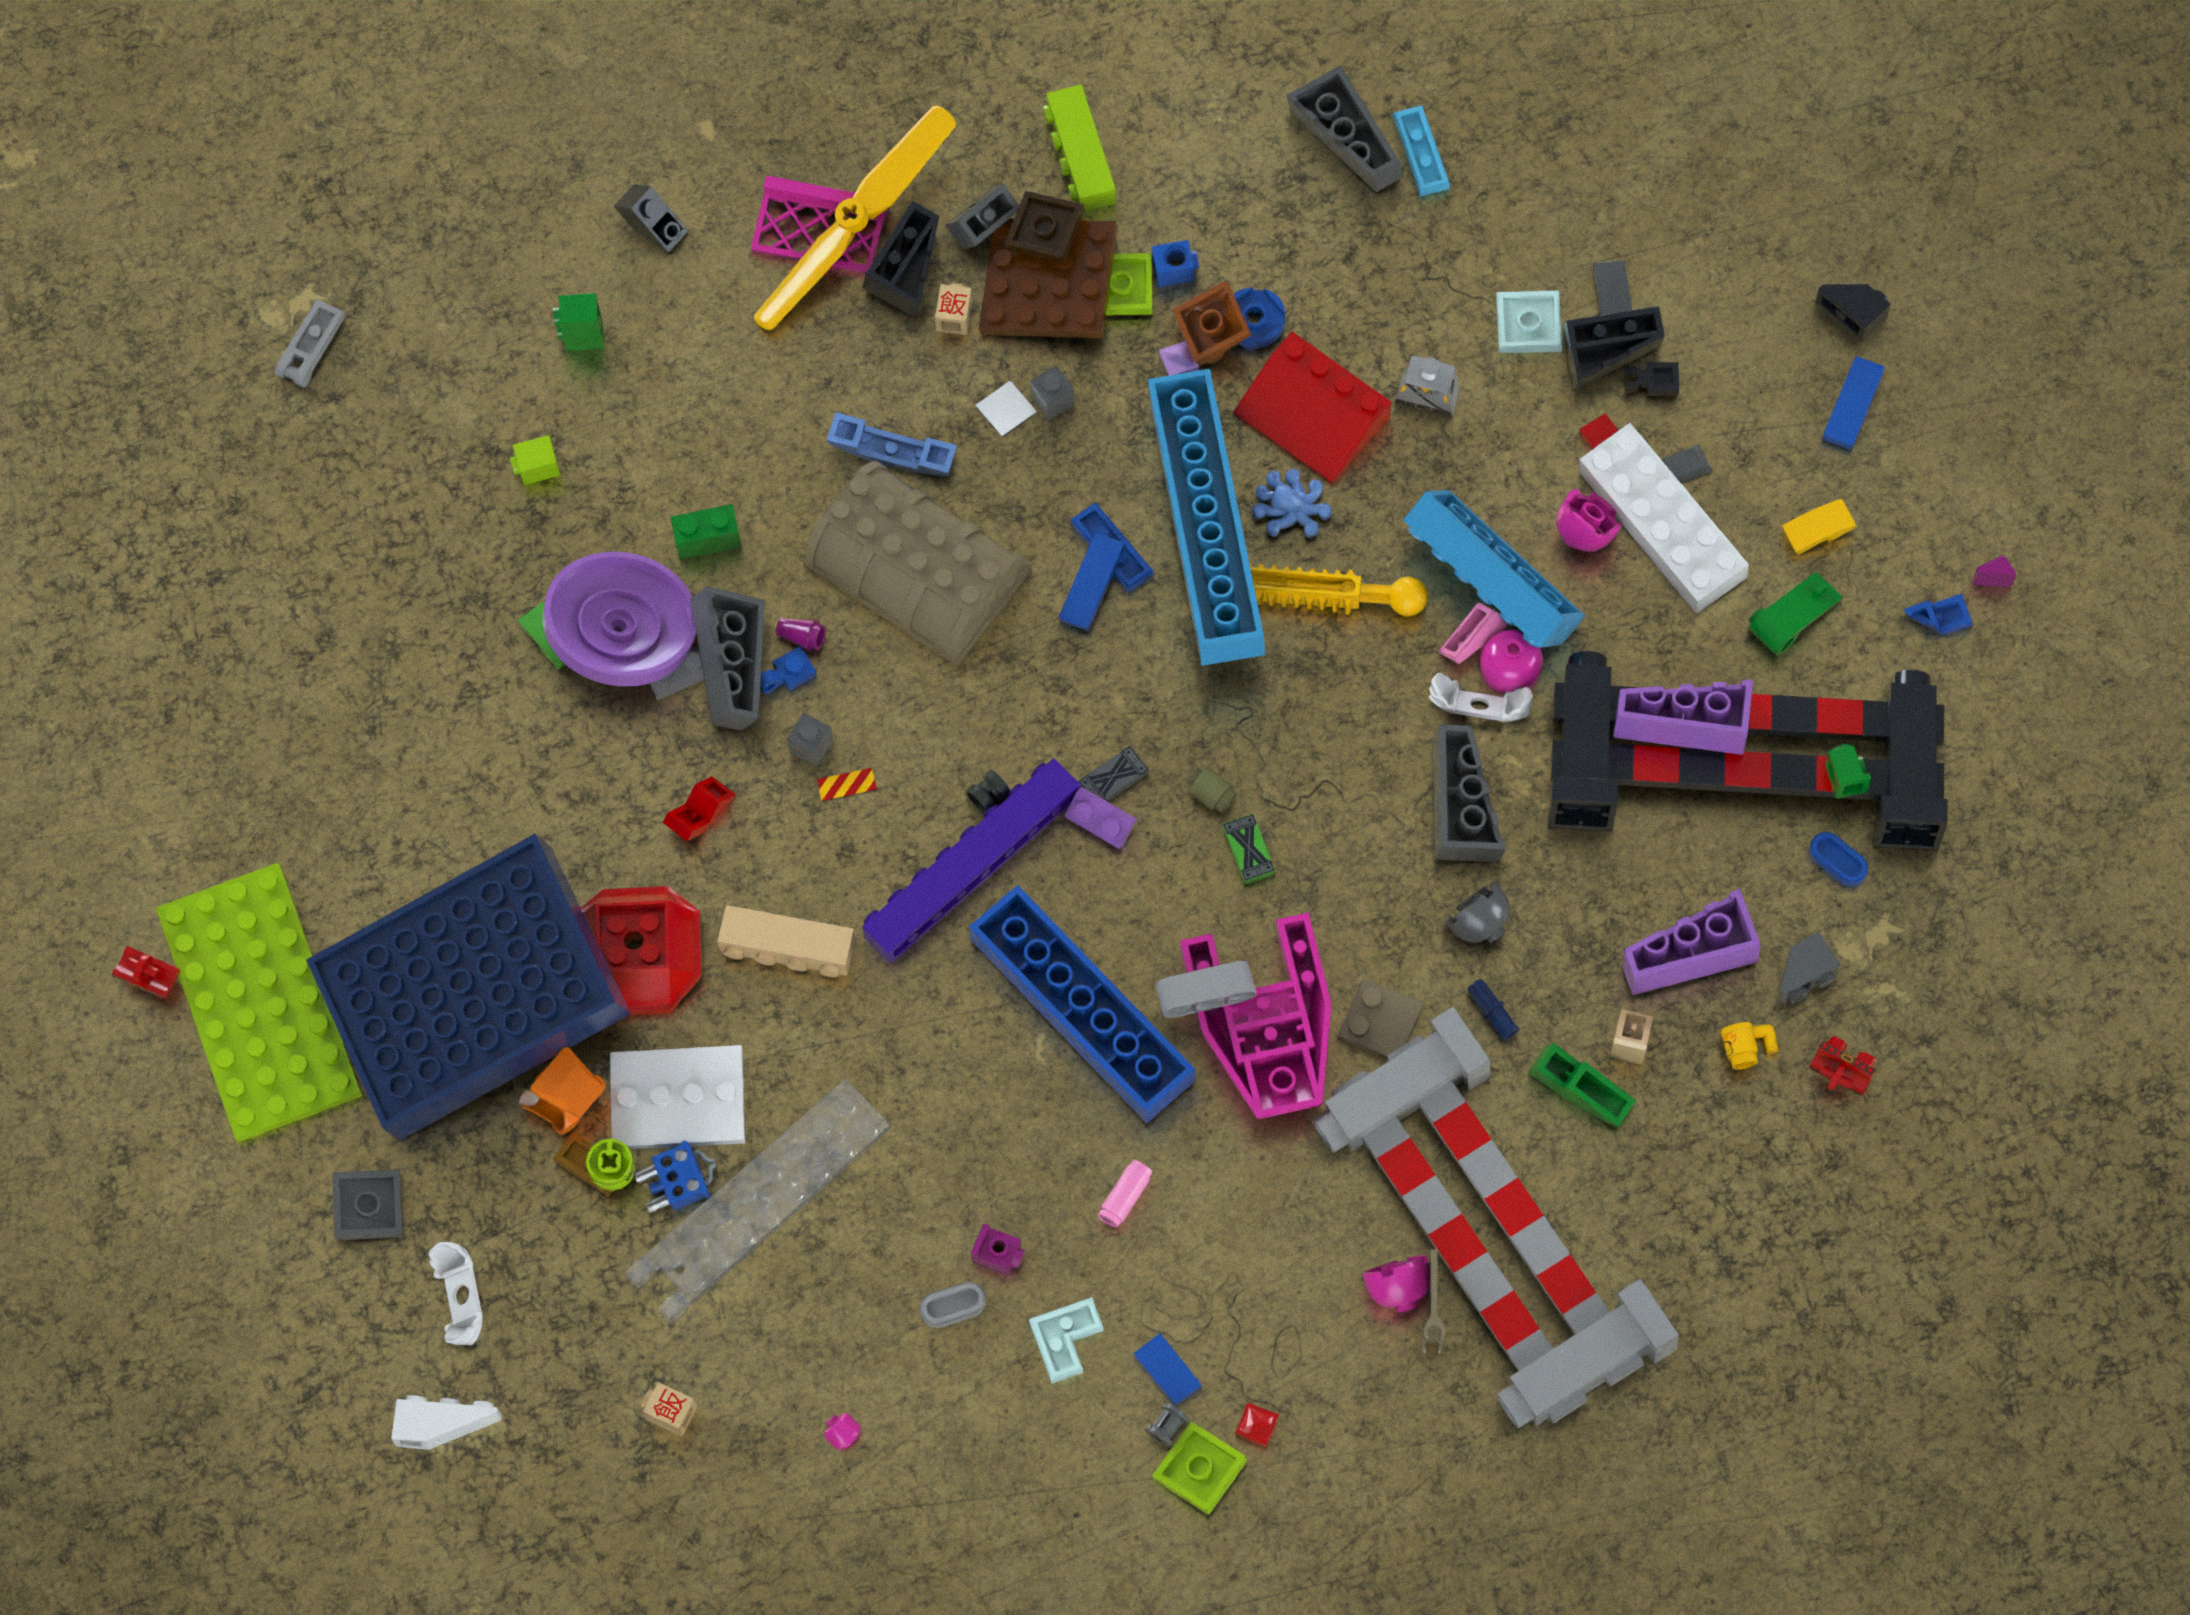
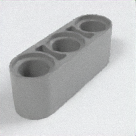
M1237 961L1161 979L1156 983L1162 1013L1167 1018L1248 1001L1257 995L1251 969L1247 961Z

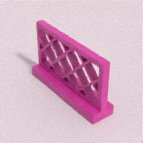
M766 175L763 186L765 191L751 251L800 260L810 247L802 252L792 250L788 242L804 234L812 245L814 242L807 233V230L820 222L828 229L830 226L825 219L835 214L837 206L843 200L852 199L855 192ZM770 200L784 203L788 211L773 220L768 213ZM805 207L813 208L818 217L803 226L795 213ZM889 208L873 219L877 221L875 231L864 238L860 232H856L860 240L849 246L832 267L866 274L876 258ZM819 210H823L826 212L821 214ZM849 212L847 217L848 219L850 218L849 216L857 217V214ZM792 216L799 229L784 237L777 225ZM767 217L769 223L764 226ZM774 228L781 240L772 246L761 245L762 234ZM870 240H872L871 247L867 244ZM864 245L869 253L867 264L853 263L848 254ZM843 257H845V258L847 259V261H843V260H840V259H842Z

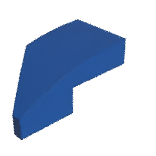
M1962 593L1933 604L1928 600L1904 609L1906 617L1941 635L1973 626Z

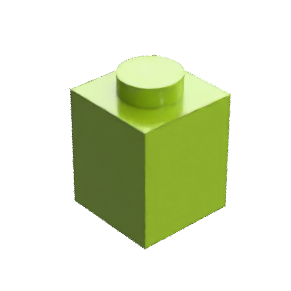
M549 435L513 444L515 456L510 457L514 476L521 474L524 485L560 476Z

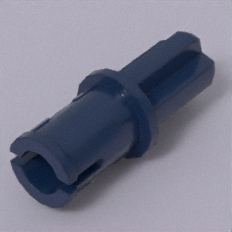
M1484 980L1474 981L1467 988L1468 993L1483 1012L1482 1018L1489 1020L1503 1041L1510 1039L1520 1030L1504 1009L1505 1003L1496 998Z

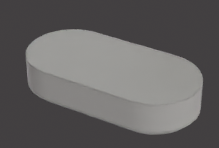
M971 1282L931 1293L921 1302V1318L925 1324L932 1328H942L976 1317L985 1308V1293L979 1285Z

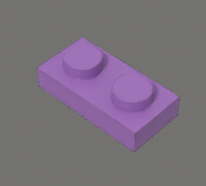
M1083 787L1077 790L1064 816L1118 849L1124 846L1137 820Z

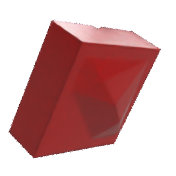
M1247 1402L1235 1436L1267 1448L1279 1414Z

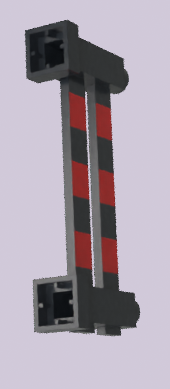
M1594 651L1573 653L1569 656L1568 664H1566L1564 682H1555L1553 723H1562L1561 741L1553 740L1552 784L1548 803V827L1613 831L1618 804V785L1835 798L1825 767L1827 756L1744 751L1743 755L1694 748L1609 744L1610 726H1615L1620 689L1642 687L1611 686L1612 667L1607 666V658L1601 653ZM1903 670L1895 673L1891 678L1886 701L1752 694L1748 734L1885 742V760L1863 758L1866 773H1870L1871 776L1868 792L1843 798L1880 800L1874 820V847L1939 850L1948 823V799H1944V763H1936L1937 745H1943L1944 705L1937 704V685H1931L1929 674L1920 670Z

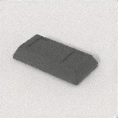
M1699 444L1661 459L1681 484L1712 472V468Z

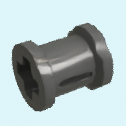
M1164 1402L1161 1406L1162 1412L1153 1425H1148L1145 1431L1161 1445L1170 1447L1173 1443L1171 1439L1182 1424H1187L1189 1418L1174 1405Z

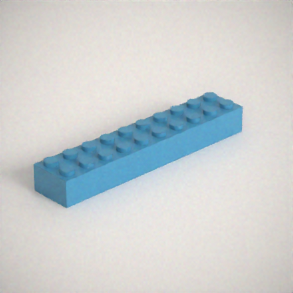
M1210 369L1148 379L1151 410L1201 666L1265 655L1264 633Z

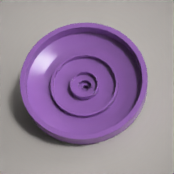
M603 552L588 555L566 566L557 574L549 586L543 609L544 633L550 647L559 659L576 673L588 679L613 686L649 684L663 679L677 670L692 650L696 636L690 599L692 595L676 574L664 565L647 557L626 552Z

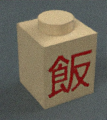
M959 283L940 284L935 314L937 332L968 334L973 303L972 288Z
M658 1382L654 1390L649 1389L641 1407L644 1408L643 1414L647 1421L682 1437L697 1405L694 1398Z

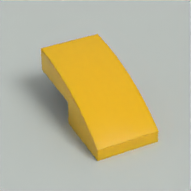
M1839 499L1813 509L1785 523L1782 527L1795 552L1800 555L1826 539L1829 542L1856 528L1857 525L1843 499Z

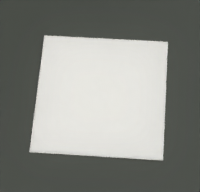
M1011 381L976 404V407L1001 436H1004L1037 412Z

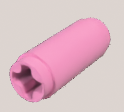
M1133 1160L1126 1167L1100 1208L1098 1217L1104 1223L1113 1228H1117L1119 1224L1123 1223L1150 1181L1151 1169L1136 1160Z

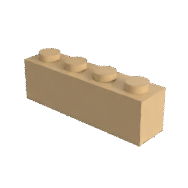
M726 905L717 942L720 952L732 959L749 957L764 965H774L776 962L786 964L790 969L796 971H806L808 968L818 970L822 975L828 977H838L839 974L848 975L856 938L853 928Z

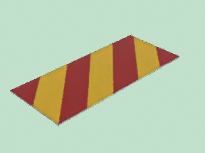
M872 768L817 779L821 801L877 790Z

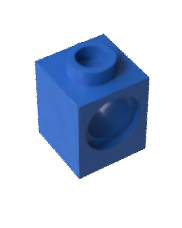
M1188 240L1151 246L1152 264L1158 288L1194 281V269H1199L1197 252L1196 250H1190ZM1172 261L1182 262L1179 266H1173L1169 263Z

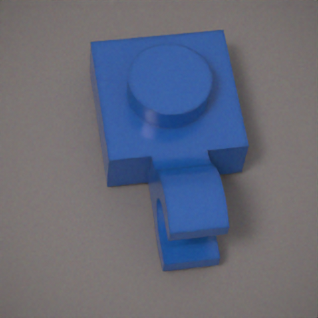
M801 646L772 661L775 670H767L761 673L760 688L764 694H767L785 684L788 691L815 678L817 676L816 670Z

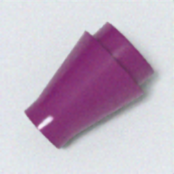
M781 617L777 623L776 635L808 651L813 649L819 650L825 640L826 627L821 625L818 620L787 619Z

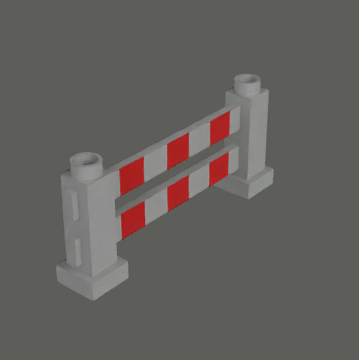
M1451 1007L1431 1020L1432 1034L1423 1039L1419 1035L1387 1056L1389 1062L1370 1074H1367L1364 1070L1332 1090L1331 1094L1333 1097L1325 1101L1326 1111L1312 1119V1122L1318 1134L1333 1154L1348 1145L1351 1151H1354L1363 1144L1366 1145L1518 1371L1510 1376V1386L1496 1394L1503 1410L1516 1428H1521L1531 1420H1533L1536 1426L1550 1418L1552 1423H1555L1587 1402L1585 1394L1605 1381L1611 1387L1644 1366L1642 1358L1647 1354L1655 1364L1676 1351L1679 1334L1641 1279L1618 1293L1617 1308L1609 1312L1456 1088V1085L1462 1082L1469 1092L1490 1079L1491 1072L1490 1059L1455 1008ZM1421 1108L1574 1333V1336L1554 1349L1399 1122Z

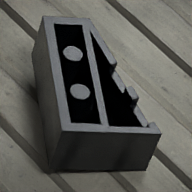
M912 201L864 278L863 289L914 319L917 317L939 216Z
M1659 306L1567 320L1562 333L1573 390L1575 391L1661 347L1665 334Z

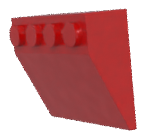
M1291 331L1271 354L1234 409L1233 415L1333 485L1390 419L1391 401Z

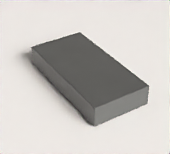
M1625 260L1593 263L1600 315L1632 310Z

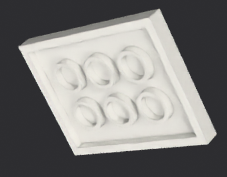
M742 1045L610 1052L612 1139L620 1140L630 1150L672 1148L681 1145L683 1140L689 1142L691 1146L745 1143Z

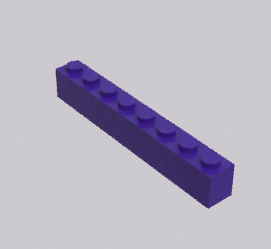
M1054 758L1047 764L1042 763L1037 766L1032 772L1031 778L1025 784H1017L1008 793L1007 799L1000 806L997 804L992 806L984 814V820L976 827L973 825L968 827L961 834L960 841L952 848L949 846L944 848L937 855L934 864L928 869L925 867L920 869L913 876L912 883L904 890H896L889 897L888 904L880 911L874 910L863 922L864 938L891 964L1066 810L1080 788V783Z

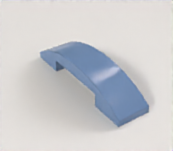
M835 412L827 437V443L864 460L870 462L878 461L884 466L927 475H949L957 445L926 437L925 442L866 426V420Z

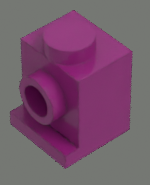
M983 1223L971 1251L972 1263L1010 1276L1013 1267L1019 1268L1025 1250L1021 1249V1239L990 1228V1225ZM998 1244L1005 1247V1250L1001 1253H996L993 1247Z

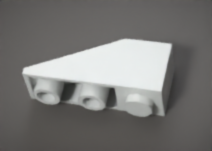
M409 1395L406 1400H396L391 1439L396 1447L430 1450L499 1422L502 1415L498 1408L494 1407L493 1403L486 1401H475L473 1405L460 1404L459 1400L442 1398L439 1403L427 1402V1398L422 1396Z

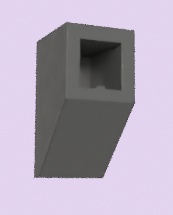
M1820 932L1791 947L1777 998L1780 1006L1788 1001L1794 1004L1808 995V990L1817 985L1819 988H1824L1836 979L1840 963Z

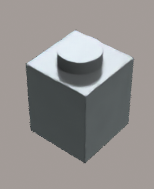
M1057 365L1030 381L1031 398L1048 421L1075 405L1074 389Z
M803 712L788 736L787 741L791 754L818 767L834 739L830 726Z

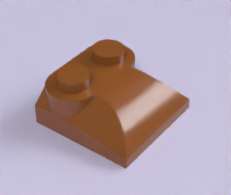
M1227 280L1172 309L1193 359L1199 366L1204 363L1213 364L1218 362L1224 356L1225 351L1252 335Z

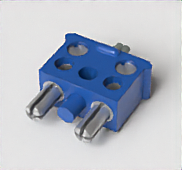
M683 1140L681 1145L651 1157L654 1165L634 1174L638 1183L655 1176L660 1178L648 1184L653 1195L663 1190L665 1191L664 1195L646 1202V1207L650 1213L668 1205L676 1211L701 1199L709 1200L711 1198L707 1185L711 1183L713 1179L712 1170L717 1165L714 1158L709 1159L703 1152L693 1151L689 1142ZM696 1156H700L704 1162L710 1164L707 1170V1180L703 1176ZM672 1162L670 1166L665 1167L667 1163ZM674 1177H677L675 1181L671 1182ZM683 1192L681 1196L677 1197L678 1193Z

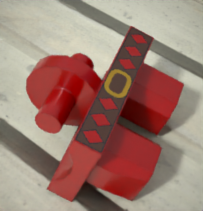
M126 946L119 964L112 972V976L162 999H166L181 971L173 965Z
M1833 1036L1827 1043L1822 1041L1810 1066L1831 1080L1827 1089L1833 1092L1839 1084L1848 1090L1851 1088L1863 1095L1876 1070L1873 1068L1875 1057L1866 1052H1859L1856 1058L1845 1053L1848 1046L1846 1042L1836 1036Z

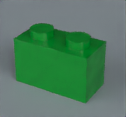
M596 293L558 295L559 307L553 308L554 324L557 326L558 340H564L566 351L604 349L603 319Z
M733 504L670 517L679 560L742 548Z

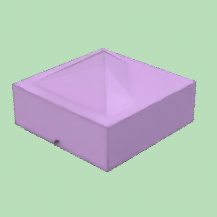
M1186 341L1159 350V356L1168 376L1199 371V365L1195 363Z

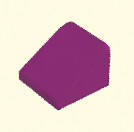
M2001 555L1977 567L1972 582L1978 586L2010 587L2013 585L2016 573L2005 555Z

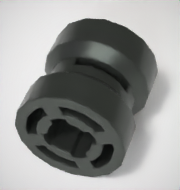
M993 770L986 772L979 784H973L966 790L970 801L983 814L994 806L998 800L1006 799L1010 792L1005 781Z

